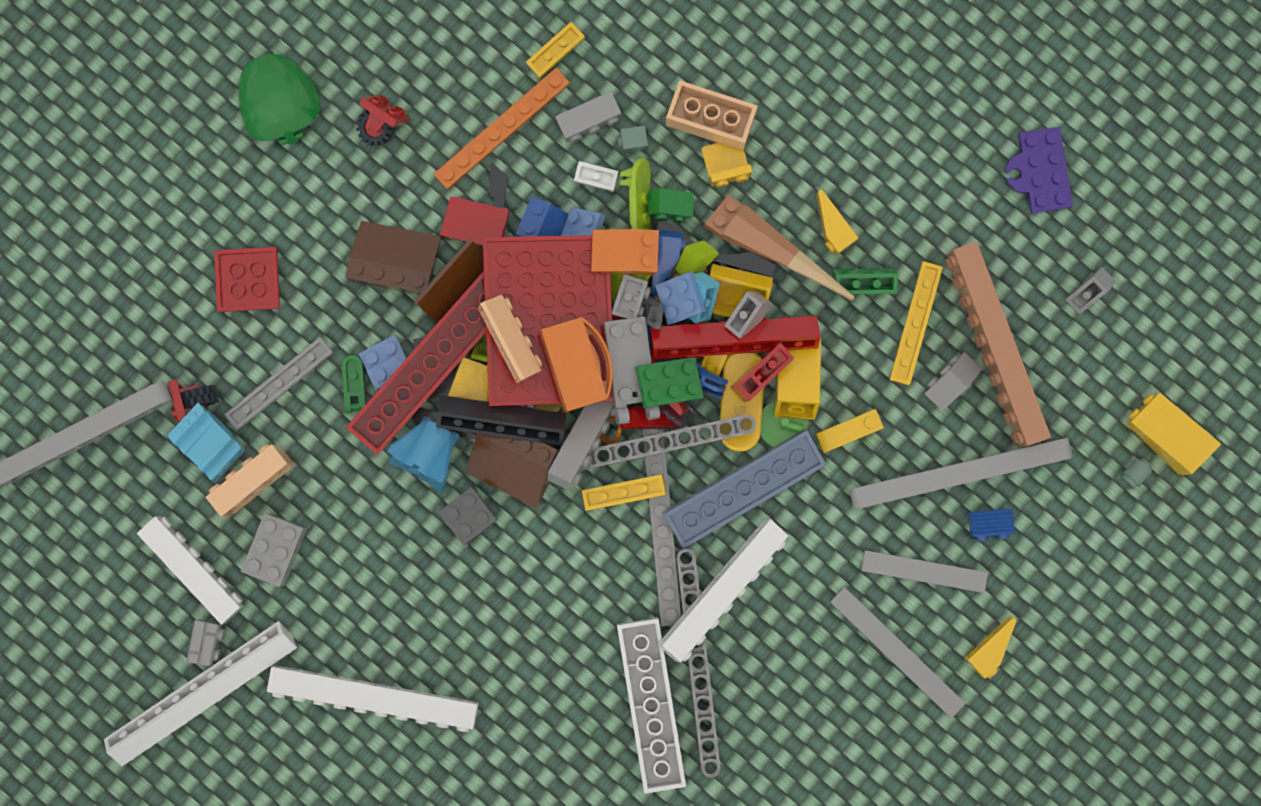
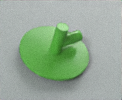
M773 401L762 410L760 435L767 444L775 447L802 430H807V420L774 417Z

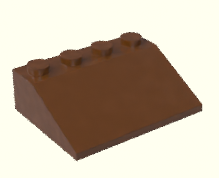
M361 221L349 256L345 278L353 282L420 295L433 280L441 236Z
M469 239L415 299L414 303L438 323L484 271L483 251Z
M477 433L465 473L537 509L550 483L548 481V471L560 450L547 443Z

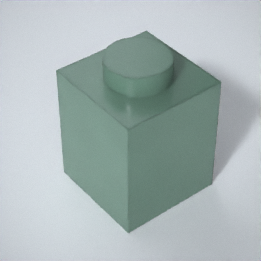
M645 126L620 129L621 135L617 136L619 148H623V153L648 150Z

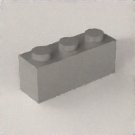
M610 91L555 116L566 143L569 141L574 143L581 140L582 136L587 133L592 135L601 130L600 127L607 124L608 126L617 124L622 115Z

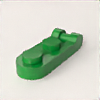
M350 355L344 358L342 362L346 414L360 411L367 403L363 362L359 357ZM351 397H358L359 402L352 403Z

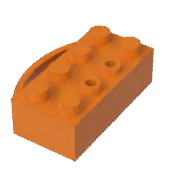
M583 317L541 329L539 334L564 413L608 399L613 379L612 361L608 348L599 332ZM589 335L594 336L603 352L607 371L606 381L601 379L599 358L595 348L589 341Z

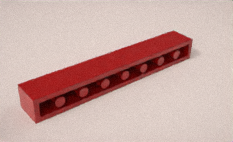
M817 316L782 317L780 319L763 318L760 323L742 338L737 337L724 326L726 321L690 325L679 324L675 326L661 325L660 329L651 327L650 333L653 360L770 352L779 343L787 350L816 349L819 347L821 338Z

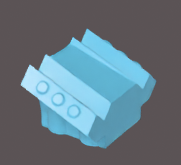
M199 403L167 435L172 443L178 446L182 453L189 457L214 483H217L246 451L233 434L209 410Z

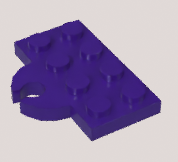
M1060 127L1020 132L1018 139L1021 153L1009 160L1004 169V173L1017 170L1020 173V178L1018 180L1007 179V185L1019 194H1028L1031 214L1072 208L1073 203Z

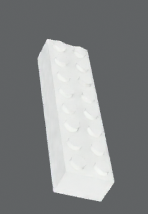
M656 617L617 624L644 794L686 787L664 650L657 645L662 640L659 619Z

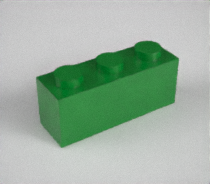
M894 268L832 269V278L851 294H897L898 273Z

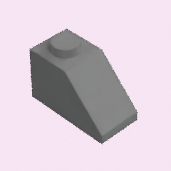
M1101 267L1065 300L1080 315L1106 294L1116 281Z
M746 292L724 326L737 337L742 338L762 321L773 304L758 292Z

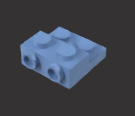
M396 335L359 353L376 390H379L407 358Z

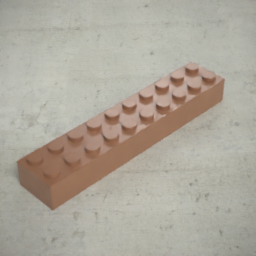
M977 241L952 250L946 255L945 264L948 271H952L954 276L952 279L954 288L960 292V304L968 313V325L971 329H974L976 335L974 336L975 344L982 350V362L985 367H988L991 374L989 375V381L993 387H996L998 393L996 394V399L1005 411L1003 417L1005 423L1010 425L1013 432L1011 433V439L1014 445H1017L1018 448L1026 447L1051 438Z

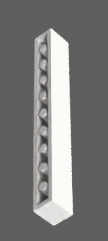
M279 621L106 737L104 743L107 754L121 766L132 761L179 727L203 713L210 706L219 702L234 690H237L241 685L256 677L284 656L290 654L297 648L292 634Z
M278 665L271 667L267 692L272 693V696L277 698H285V695L292 696L294 701L305 702V699L313 700V704L322 706L330 703L334 704V708L346 709L347 706L354 708V711L359 713H366L369 710L374 711L376 716L387 717V714L395 715V719L404 721L412 718L416 719V723L428 724L429 721L436 723V726L441 728H448L451 725L456 726L457 730L469 732V729H474L479 702Z

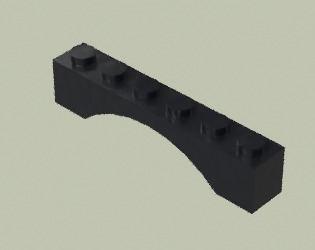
M663 221L658 223L657 230L683 232L678 225ZM683 232V239H686V246L694 244V242ZM752 251L741 254L719 253L711 262L715 265L767 277L773 276L776 262Z

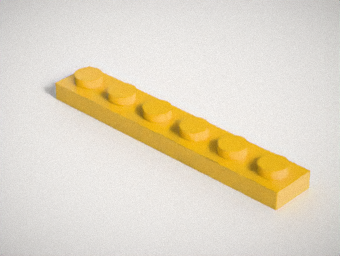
M924 261L921 264L889 378L890 381L908 386L911 384L943 269L942 266Z

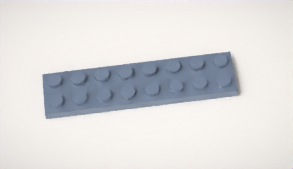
M804 429L662 513L684 549L824 467L826 463L809 432Z

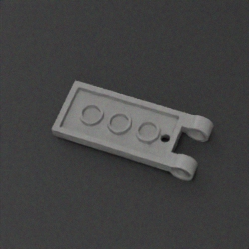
M645 316L603 322L605 344L612 361L613 379L611 387L615 418L618 425L629 423L630 417L626 404L642 402L635 367L652 364ZM634 391L637 392V396L635 398L632 396V393ZM659 406L645 408L648 420L660 417Z

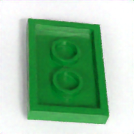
M695 357L635 367L643 408L704 398Z

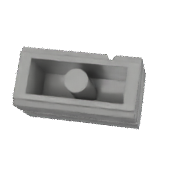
M202 619L195 620L187 662L206 666H213L216 662H219L221 657V650L218 649L219 643L225 637V629H222L223 624Z

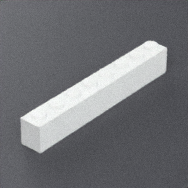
M765 519L657 645L674 661L685 662L692 655L691 650L695 645L698 646L705 640L706 632L717 626L720 621L718 618L732 608V602L735 598H739L745 593L746 585L757 579L760 574L758 571L772 561V555L775 551H779L785 546V540L788 535L771 519Z

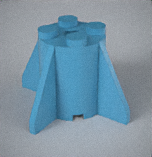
M424 416L418 426L391 444L387 452L392 457L388 463L402 468L410 474L414 473L419 479L427 482L438 492H442L446 485L451 451L460 436L451 430L436 428L437 420L434 423L432 419Z

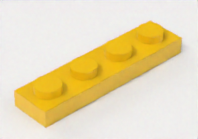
M661 474L582 490L585 511L664 496L667 495L664 476Z

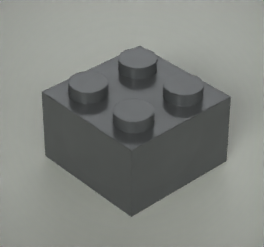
M470 487L438 512L462 545L468 544L498 521V518L474 487Z

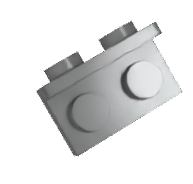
M624 274L612 315L624 319L643 317L645 308L642 305L644 299L648 300L651 288L648 287V281Z

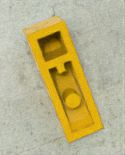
M821 189L816 194L824 240L826 241L825 246L831 254L834 252L837 256L855 243L858 237Z
M876 409L819 432L816 436L823 453L884 427Z
M1009 616L964 658L982 678H991L998 672L997 667L1001 665L1017 621L1014 617Z

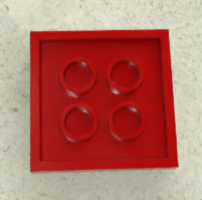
M277 247L214 251L217 312L280 309Z

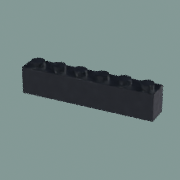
M441 395L436 428L562 446L567 413L520 406H489V402Z

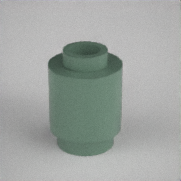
M1136 458L1123 472L1121 480L1131 489H1135L1152 473L1150 469L1152 466L1147 460Z

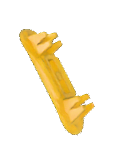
M758 353L730 354L724 365L723 378L729 381L725 385V392H722L720 420L749 415L756 421V428L752 433L722 440L724 445L733 451H747L753 448L760 438L764 388L747 402H743L730 388L761 359ZM744 419L741 422V428L745 431L752 428V421ZM724 423L720 431L723 435H728L731 433L732 427L729 423Z

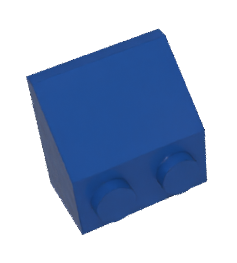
M532 196L516 235L517 237L561 236L569 214L551 203Z

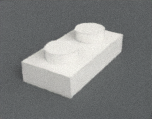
M579 161L574 182L614 192L619 171Z

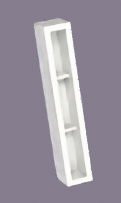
M155 516L137 534L221 625L226 624L244 607L241 603L243 601L236 592L232 593L227 588L229 586L222 577L218 578L213 573L214 568L208 562L204 563L199 558L200 553L194 547L190 548L185 543L186 538L180 532H175L171 528L172 523L165 516Z

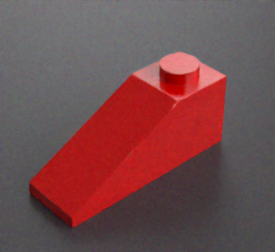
M779 343L746 371L730 388L743 402L750 401L794 357Z

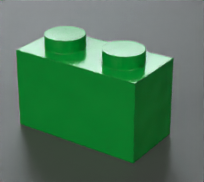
M665 188L648 191L649 216H656V220H668V218H671L673 222L678 223L685 222V219L693 217L694 193Z

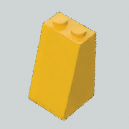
M821 338L819 347L816 349L788 350L794 359L776 375L774 417L815 420L820 404Z
M1150 393L1142 401L1144 404L1139 409L1135 408L1128 415L1130 419L1126 422L1178 475L1193 474L1221 445V443L1161 393L1153 395Z

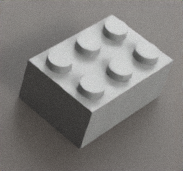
M264 513L241 572L278 587L285 586L308 528L276 515Z

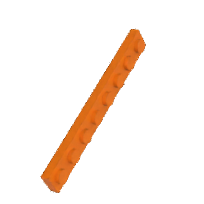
M555 68L438 169L434 176L449 190L567 88L570 82Z

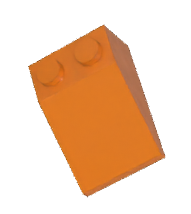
M592 230L591 272L653 276L657 273L659 230Z

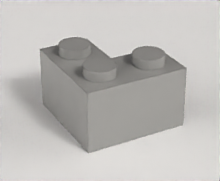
M965 352L959 357L955 355L940 372L941 376L939 378L935 376L927 384L929 389L925 392V395L942 411L971 385L982 370Z

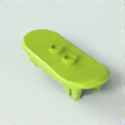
M638 158L632 168L620 172V177H628L626 180H620V185L629 186L630 188L629 213L632 229L651 230V216L648 215V191L650 190L651 169L646 158Z

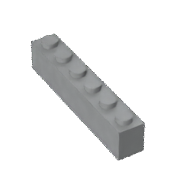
M614 402L594 403L583 408L548 471V481L571 491L573 485H578L582 477L580 473L583 467H588L592 458L590 457L592 451H596L600 445L601 440L599 438L601 434H606L610 426L609 420L611 416L615 417Z

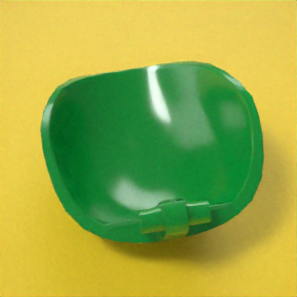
M280 54L259 56L251 60L244 67L238 86L239 109L243 124L251 137L260 141L278 139L281 146L288 143L289 145L298 142L297 140L304 138L301 129L312 124L320 110L318 91L307 73L296 62Z

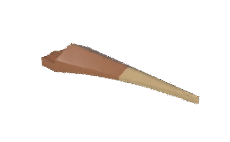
M729 194L705 223L704 227L720 239L768 258L849 300H854V296L757 213L746 204H741Z

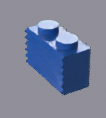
M1013 509L968 512L970 537H976V541L989 540L988 536L996 535L997 539L1009 538V534H1015Z

